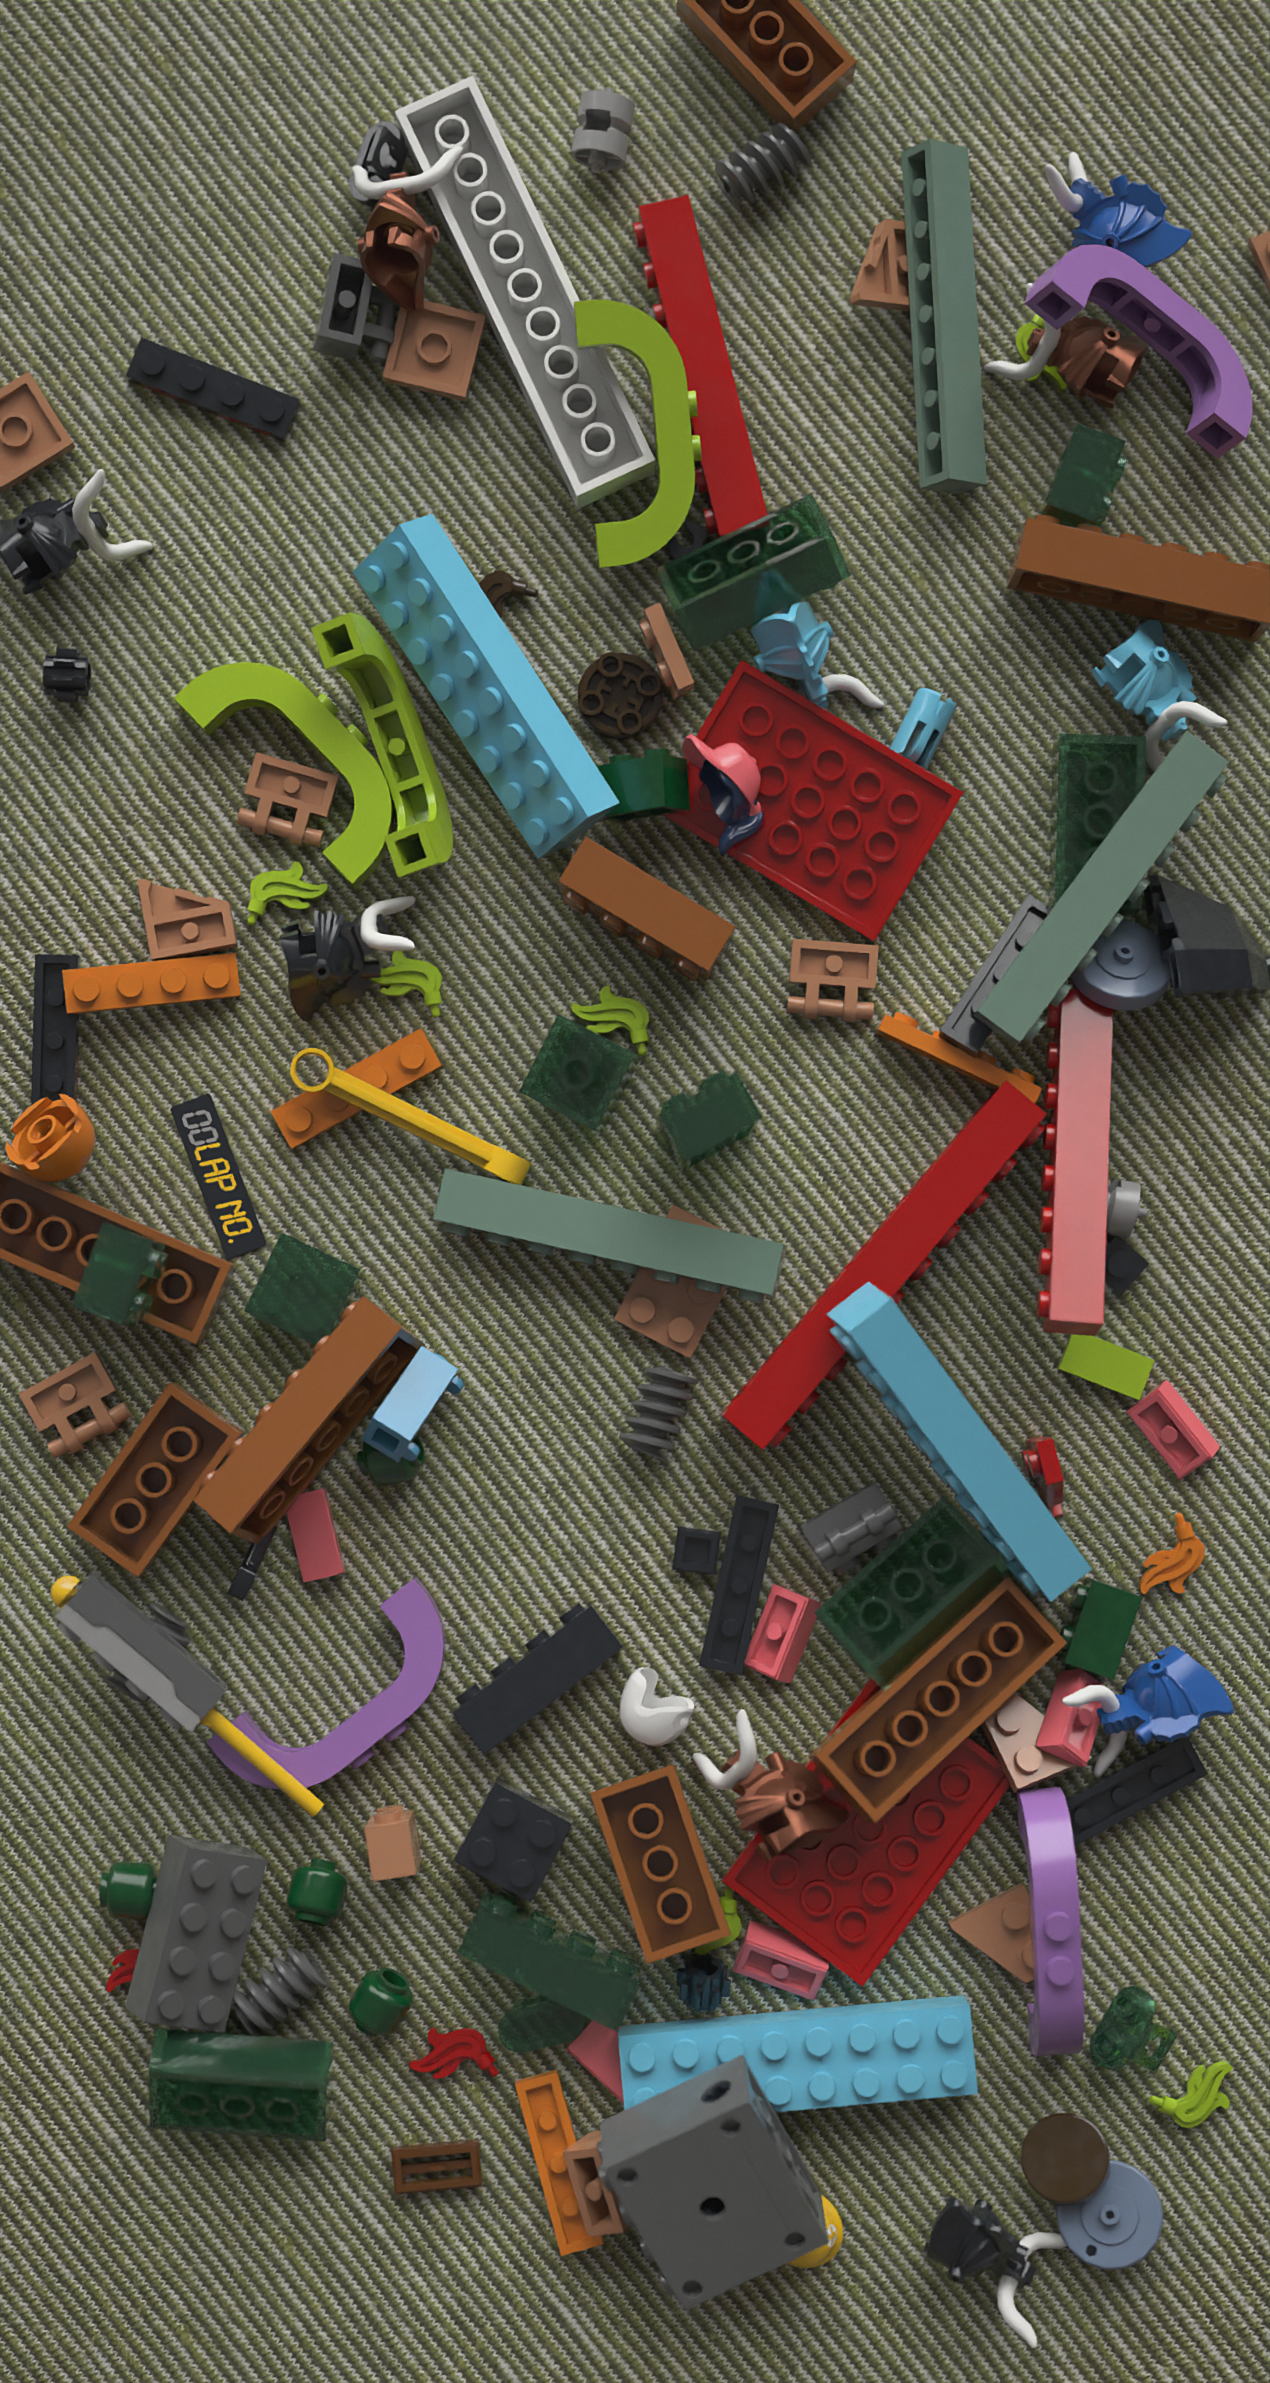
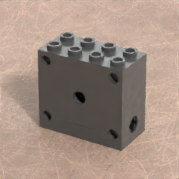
M743 2054L600 2122L601 2141L597 2142V2148L603 2165L598 2167L601 2180L608 2192L615 2190L621 2200L619 2201V2208L624 2221L629 2227L636 2226L641 2235L639 2242L646 2259L649 2262L656 2261L661 2270L659 2271L660 2280L669 2297L676 2295L684 2311L829 2243L821 2193Z

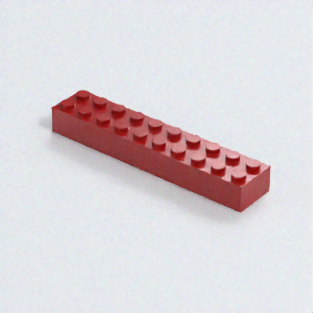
M1007 1080L996 1088L720 1415L760 1449L764 1450L768 1444L775 1449L792 1429L786 1424L796 1411L804 1415L820 1396L814 1390L824 1378L832 1381L848 1363L842 1357L846 1351L829 1331L835 1325L827 1313L867 1282H870L889 1296L897 1305L905 1295L899 1288L907 1279L913 1282L920 1278L933 1262L927 1257L935 1246L939 1249L945 1247L961 1229L955 1223L963 1213L967 1216L973 1214L989 1196L983 1190L991 1180L994 1183H997L999 1180L1001 1181L1017 1162L1012 1157L1013 1153L1018 1148L1022 1150L1026 1147L1029 1148L1044 1131L1045 1127L1040 1124V1121L1046 1116V1113Z

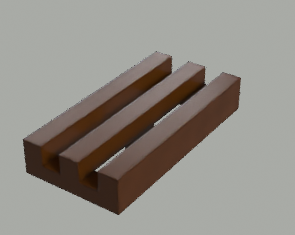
M479 2139L392 2147L391 2155L395 2194L481 2187L483 2179ZM468 2152L471 2157L403 2164L401 2162V2159ZM472 2168V2175L403 2181V2174Z

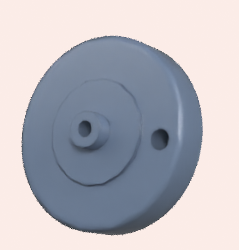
M1121 920L1108 938L1101 933L1092 945V948L1097 951L1095 957L1082 973L1075 968L1070 975L1075 986L1086 997L1102 1006L1117 1010H1138L1156 1003L1165 994L1172 977L1169 960L1161 961L1158 936L1146 927L1126 920Z
M1110 2160V2175L1100 2191L1083 2203L1057 2206V2223L1064 2242L1080 2260L1096 2268L1120 2270L1139 2263L1153 2250L1162 2230L1163 2209L1158 2192L1146 2175L1127 2163Z

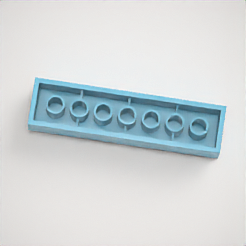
M430 514L399 524L353 571V574L537 859L569 846L620 802L434 515Z
M867 1282L827 1313L835 1327L829 1330L832 1336L845 1351L848 1350L854 1359L858 1361L855 1366L870 1385L873 1384L883 1395L880 1397L883 1404L896 1419L899 1418L905 1425L907 1436L932 1461L930 1466L945 1485L948 1484L957 1494L955 1499L970 1518L973 1517L980 1525L981 1529L979 1531L995 1551L998 1550L1006 1560L1004 1565L1019 1583L1022 1582L1032 1595L1039 1591L1051 1602L1092 1570L889 1296L870 1282Z
M964 1995L620 2026L622 2029H618L624 2110L742 2054L775 2112L978 2094L970 2004Z

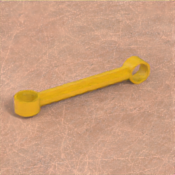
M304 1049L297 1053L291 1062V1078L294 1084L301 1090L306 1092L324 1090L512 1184L522 1185L532 1165L529 1161L503 1148L480 1139L334 1067L329 1055L320 1049ZM307 1055L322 1057L328 1066L327 1078L317 1086L305 1085L299 1080L296 1073L298 1062Z

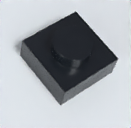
M1114 1236L1106 1244L1105 1284L1118 1296L1149 1265L1120 1236Z

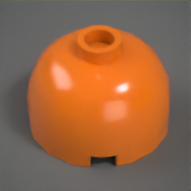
M59 1094L63 1100L52 1102L48 1097L38 1100L20 1115L11 1128L15 1137L12 1146L6 1142L5 1149L8 1158L20 1170L35 1180L59 1182L70 1178L85 1168L93 1153L96 1136L91 1119L85 1110L66 1094Z

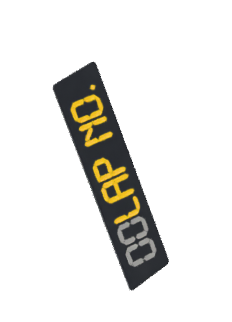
M207 1093L171 1107V1113L226 1258L231 1259L265 1246V1237L211 1095Z

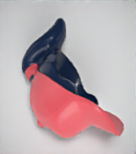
M689 734L683 741L682 750L688 761L700 770L699 779L708 787L712 806L718 817L726 824L718 844L720 855L725 856L733 845L754 834L763 823L764 814L760 803L756 799L761 780L756 765L757 761L737 743H727L718 748L711 749L694 735Z

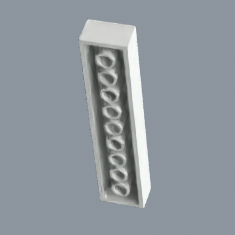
M470 76L396 110L397 126L402 132L405 146L409 149L408 152L419 174L432 168L442 155L452 148H463L461 155L447 176L435 186L427 189V192L577 509L655 474V458L602 347L577 349L573 304L574 301L580 300L474 77Z

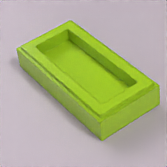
M1070 1334L1057 1369L1135 1400H1140L1155 1360L1095 1336Z

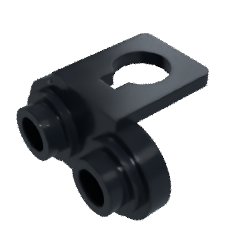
M381 121L374 124L365 134L354 166H361L365 169L371 182L390 180V174L402 171L409 149L405 146V139L399 127L393 122ZM353 172L351 173L349 179L351 195L363 205L378 203L380 199L366 198L357 191Z

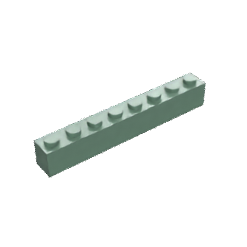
M928 139L901 152L920 489L961 494L987 485L969 158L967 147Z
M1186 731L973 1016L1014 1046L1019 1044L1023 1038L1030 1043L1045 1023L1039 1016L1050 1003L1056 1008L1071 989V986L1065 981L1076 968L1082 973L1097 954L1092 945L1101 933L1108 938L1121 922L1123 916L1118 913V910L1124 902L1129 899L1134 903L1145 890L1149 881L1144 878V875L1153 864L1160 868L1175 849V846L1169 843L1179 829L1187 833L1202 812L1195 808L1205 794L1212 799L1228 777L1221 772L1229 761Z
M449 1169L444 1170L433 1217L435 1221L444 1224L443 1232L468 1237L470 1230L486 1233L484 1241L510 1247L511 1239L527 1242V1251L552 1256L553 1249L570 1252L568 1260L587 1265H594L595 1258L612 1262L611 1270L636 1275L637 1268L654 1271L653 1279L672 1284H678L680 1277L696 1280V1289L721 1294L722 1286L739 1290L737 1298L757 1303H763L765 1296L775 1298L786 1246L778 1242Z

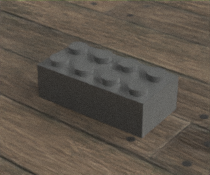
M168 1835L125 2005L126 2009L144 2023L225 2032L267 1864L266 1858L245 1846Z

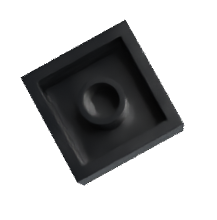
M497 1776L457 1850L454 1861L532 1902L573 1824V1817Z

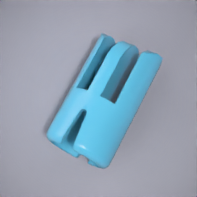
M920 688L914 696L890 749L927 770L956 710V705L949 698L945 702L940 701L941 693L928 688Z

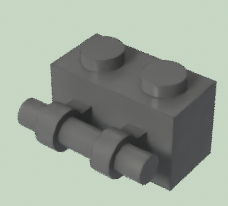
M337 253L333 254L327 272L312 351L354 361L360 348L361 340L372 344L369 359L374 362L385 363L388 348L394 342L395 332L392 330L395 312L399 311L400 306L384 295L378 287L372 286V281L365 273L360 259ZM368 303L379 308L376 325L365 322Z
M873 1481L799 1525L825 1571L829 1573L835 1569L838 1575L859 1564L861 1561L857 1555L870 1547H873L875 1552H879L898 1540L895 1532L902 1529L892 1506L886 1501L879 1487Z

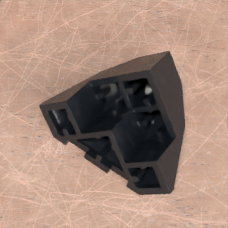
M1157 874L1149 875L1145 878L1149 881V884L1143 891L1148 924L1156 923L1161 961L1169 960L1175 999L1211 994L1212 1000L1259 994L1270 989V955L1264 956L1260 945L1231 907Z

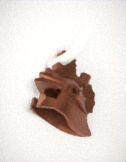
M462 147L452 148L444 153L432 168L412 177H409L405 171L390 174V180L371 182L365 169L361 166L352 167L357 191L366 198L380 199L368 220L365 237L358 239L361 265L367 276L384 295L400 307L411 312H421L424 309V276L431 263L434 244L438 243L440 238L437 226H427L425 218L415 211V193L425 191L443 180L461 155Z
M1029 283L1027 285V295L1029 293L1031 286L1033 285L1032 283ZM1086 316L1073 317L1072 320H1069L1058 330L1043 319L1045 328H1035L1027 341L1029 348L1026 353L1031 356L1028 362L1014 364L1005 361H995L986 364L984 370L1014 380H1023L1037 375L1046 365L1048 367L1057 366L1060 377L1072 389L1074 394L1079 397H1085L1088 394L1096 399L1094 403L1112 409L1115 405V402L1112 400L1119 392L1122 393L1124 387L1131 381L1141 364L1142 358L1148 353L1149 345L1137 335H1121V332L1101 322L1099 319H1091Z
M744 1709L738 1712L736 1724L740 1750H737L721 1766V1770L725 1772L724 1774L706 1756L700 1753L692 1755L693 1761L709 1784L718 1790L732 1789L740 1794V1797L735 1799V1805L738 1808L735 1814L741 1821L740 1828L743 1831H757L761 1834L764 1842L758 1844L755 1848L766 1862L785 1852L809 1847L828 1838L850 1816L847 1810L830 1804L822 1797L823 1785L818 1781L816 1774L808 1770L804 1763H797L791 1759L785 1762L781 1751H778L765 1758L769 1770L765 1769L763 1765L758 1764L754 1734Z

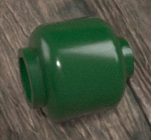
M417 1434L412 1442L420 1449L416 1459L410 1461L402 1457L399 1463L363 1441L362 1450L357 1453V1462L361 1473L364 1476L369 1475L376 1485L382 1487L414 1479L419 1473L420 1466H423L425 1462L424 1447L419 1435Z
M312 1858L310 1866H300L293 1871L286 1905L289 1910L295 1913V1920L318 1926H328L329 1920H334L341 1916L348 1880L341 1873L335 1872L336 1863Z
M118 1861L112 1864L109 1872H103L101 1875L100 1907L107 1908L108 1914L112 1919L146 1920L157 1882L154 1866L149 1862Z
M381 1968L380 1970L369 1971L362 1977L349 2001V2012L356 2021V2027L361 2032L369 2036H377L378 2034L389 2035L395 2033L400 2028L413 2004V1993L409 1988L410 1983L404 1975L390 1968Z

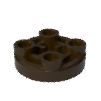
M607 652L595 660L585 670L578 686L580 713L587 725L601 736L614 740L635 738L646 732L655 723L661 712L663 703L661 679L648 662L636 655Z
M1058 2113L1041 2119L1029 2130L1021 2149V2165L1026 2180L1040 2197L1055 2206H1068L1083 2203L1100 2191L1110 2175V2154L1103 2135L1094 2124L1075 2114Z

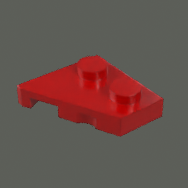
M1045 1436L1025 1440L1028 1450L1021 1451L1026 1474L1035 1478L1040 1500L1055 1519L1061 1518L1064 1515L1061 1504L1064 1503V1479L1054 1440L1051 1437Z

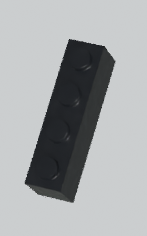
M592 1602L585 1608L580 1603L574 1605L559 1617L563 1624L550 1635L545 1629L539 1632L524 1645L528 1652L521 1658L514 1661L511 1656L507 1657L490 1671L494 1677L481 1689L474 1683L455 1698L459 1706L454 1709L453 1715L484 1755L623 1648L622 1641Z

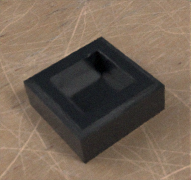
M678 1526L672 1570L715 1575L721 1532Z

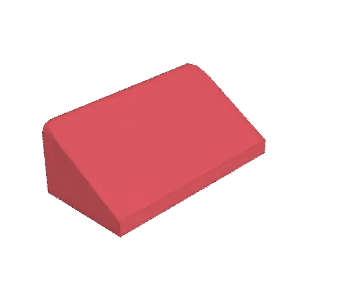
M1167 1380L1126 1411L1179 1479H1182L1213 1458L1219 1449L1216 1440Z
M326 1488L300 1494L286 1513L303 1583L345 1573L344 1561Z
M773 1584L748 1646L744 1666L775 1680L791 1683L819 1614L821 1602Z
M1082 1668L1059 1672L1036 1746L1044 1752L1077 1766L1086 1767L1100 1724L1096 1710L1102 1708L1101 1703L1093 1701L1080 1707H1068L1062 1703L1063 1698L1089 1685H1103Z
M750 1921L732 1971L814 2001L828 1971L829 1961L796 1936L756 1921Z
M600 2011L577 2035L566 2050L624 2104L618 2029L622 2028L605 2012Z

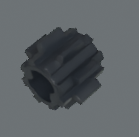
M56 648V655L46 654L43 663L44 693L54 695V698H57V702H78V696H88L91 688L90 658L88 656H80L77 649Z
M706 1952V1955H698L696 1953L692 1955L689 1961L686 1960L685 1968H678L676 1985L680 1987L679 1999L684 2000V2004L687 2007L691 2006L696 2012L701 2013V2010L712 2012L716 2010L719 2004L721 2005L723 1997L730 1996L731 1979L727 1978L728 1966L724 1965L721 1958L716 1959L711 1953Z

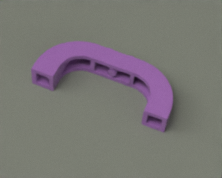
M1089 244L1072 249L1035 280L1024 304L1056 330L1083 310L1087 301H1090L1108 311L1172 363L1184 377L1193 400V413L1186 434L1218 459L1246 439L1252 419V396L1245 370L1236 352L1213 323L1144 266L1114 248Z
M417 1576L380 1605L381 1609L399 1631L404 1643L405 1658L400 1675L391 1685L329 1734L314 1744L295 1748L280 1745L269 1739L247 1711H244L231 1722L304 1787L327 1780L348 1764L354 1770L375 1754L370 1748L383 1737L389 1743L409 1727L405 1719L421 1706L432 1691L443 1666L445 1630L442 1617L434 1599ZM215 1734L207 1741V1744L217 1757L235 1774L251 1783L267 1788L279 1789L220 1736Z
M1060 1787L1024 1789L1017 1792L1018 1831L1026 1854L1030 1892L1034 2003L1027 2004L1029 2047L1034 2056L1079 2054L1082 2050L1084 2037V1991L1078 1877L1069 1811L1065 1796Z

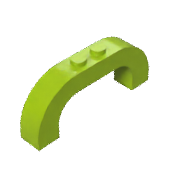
M612 300L574 301L577 349L612 347L624 350L642 364L650 382L659 478L655 498L642 514L633 519L594 525L598 568L622 566L642 560L662 548L676 534L688 514L695 486L694 462L702 461L700 436L691 434L690 418L698 417L696 392L687 390L683 361L672 338L648 314L628 304Z
M349 612L312 627L311 630L325 670H333L340 673L352 688L360 704L396 808L398 828L396 832L385 835L384 839L398 878L410 876L448 861L453 849V829L446 795L410 691L389 647L375 627L366 618L357 613Z
M239 662L225 664L204 672L192 680L174 697L179 707L207 736H210L231 715L243 709L254 707L266 708L283 716L335 769L353 791L354 812L346 830L322 852L324 857L355 890L375 871L388 849L384 836L393 833L394 806L392 795L380 766L365 748L369 743L368 739L355 725L350 724L346 728L335 717L340 711L325 694L321 693L316 697L298 679L273 666L261 663Z

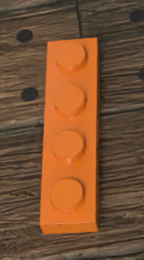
M236 953L62 970L67 1015L240 997Z
M895 1012L893 1017L885 1014L882 1018L876 1034L994 1090L1007 1080L1033 1103H1036L1043 1089L1034 1084L1036 1077L1015 1067H1012L1011 1072H1007L995 1066L997 1059L983 1051H980L977 1057L973 1058L963 1050L938 1037L939 1031L934 1030L931 1036L917 1029L919 1022L905 1014Z
M422 1028L349 1067L344 1072L393 1095L443 1066ZM321 1090L318 1092H304L270 1112L288 1145L294 1150L364 1110Z
M558 2069L516 2080V2091L561 2256L603 2245L604 2239L602 2235L589 2237L587 2235L564 2159L563 2151L574 2144L577 2139Z

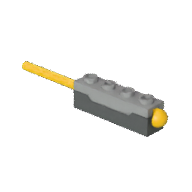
M94 1570L78 1588L75 1586L80 1580L74 1576H63L55 1581L51 1588V1598L53 1603L60 1608L55 1617L61 1621L58 1628L63 1634L75 1643H78L81 1639L95 1650L91 1656L98 1664L109 1672H112L115 1668L128 1678L125 1683L127 1688L141 1700L145 1701L150 1697L161 1706L162 1709L159 1711V1714L171 1726L179 1729L183 1725L191 1732L198 1723L207 1725L310 1816L314 1817L324 1805L323 1802L213 1708L226 1692L227 1684Z

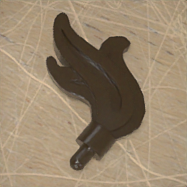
M493 571L486 575L479 583L480 588L501 619L503 614L502 604L505 599L511 596L525 599V596L537 597L538 591L528 587L527 582L516 580L504 571Z

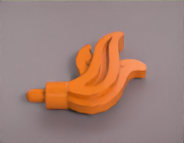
M1182 1513L1175 1515L1177 1526L1174 1527L1178 1539L1175 1548L1157 1551L1148 1556L1143 1562L1145 1568L1151 1564L1155 1565L1147 1569L1140 1578L1138 1589L1142 1594H1146L1152 1586L1164 1581H1168L1172 1591L1179 1594L1185 1591L1182 1585L1183 1581L1201 1565L1205 1557L1204 1545L1194 1535L1191 1523L1185 1522Z

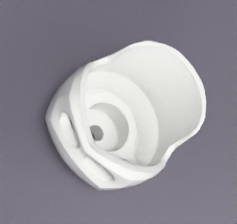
M641 1667L631 1674L624 1687L619 1710L621 1723L629 1735L639 1742L650 1746L665 1745L678 1738L687 1728L690 1717L694 1713V1703L689 1698L682 1696L655 1697L654 1690L658 1681V1674L653 1669Z

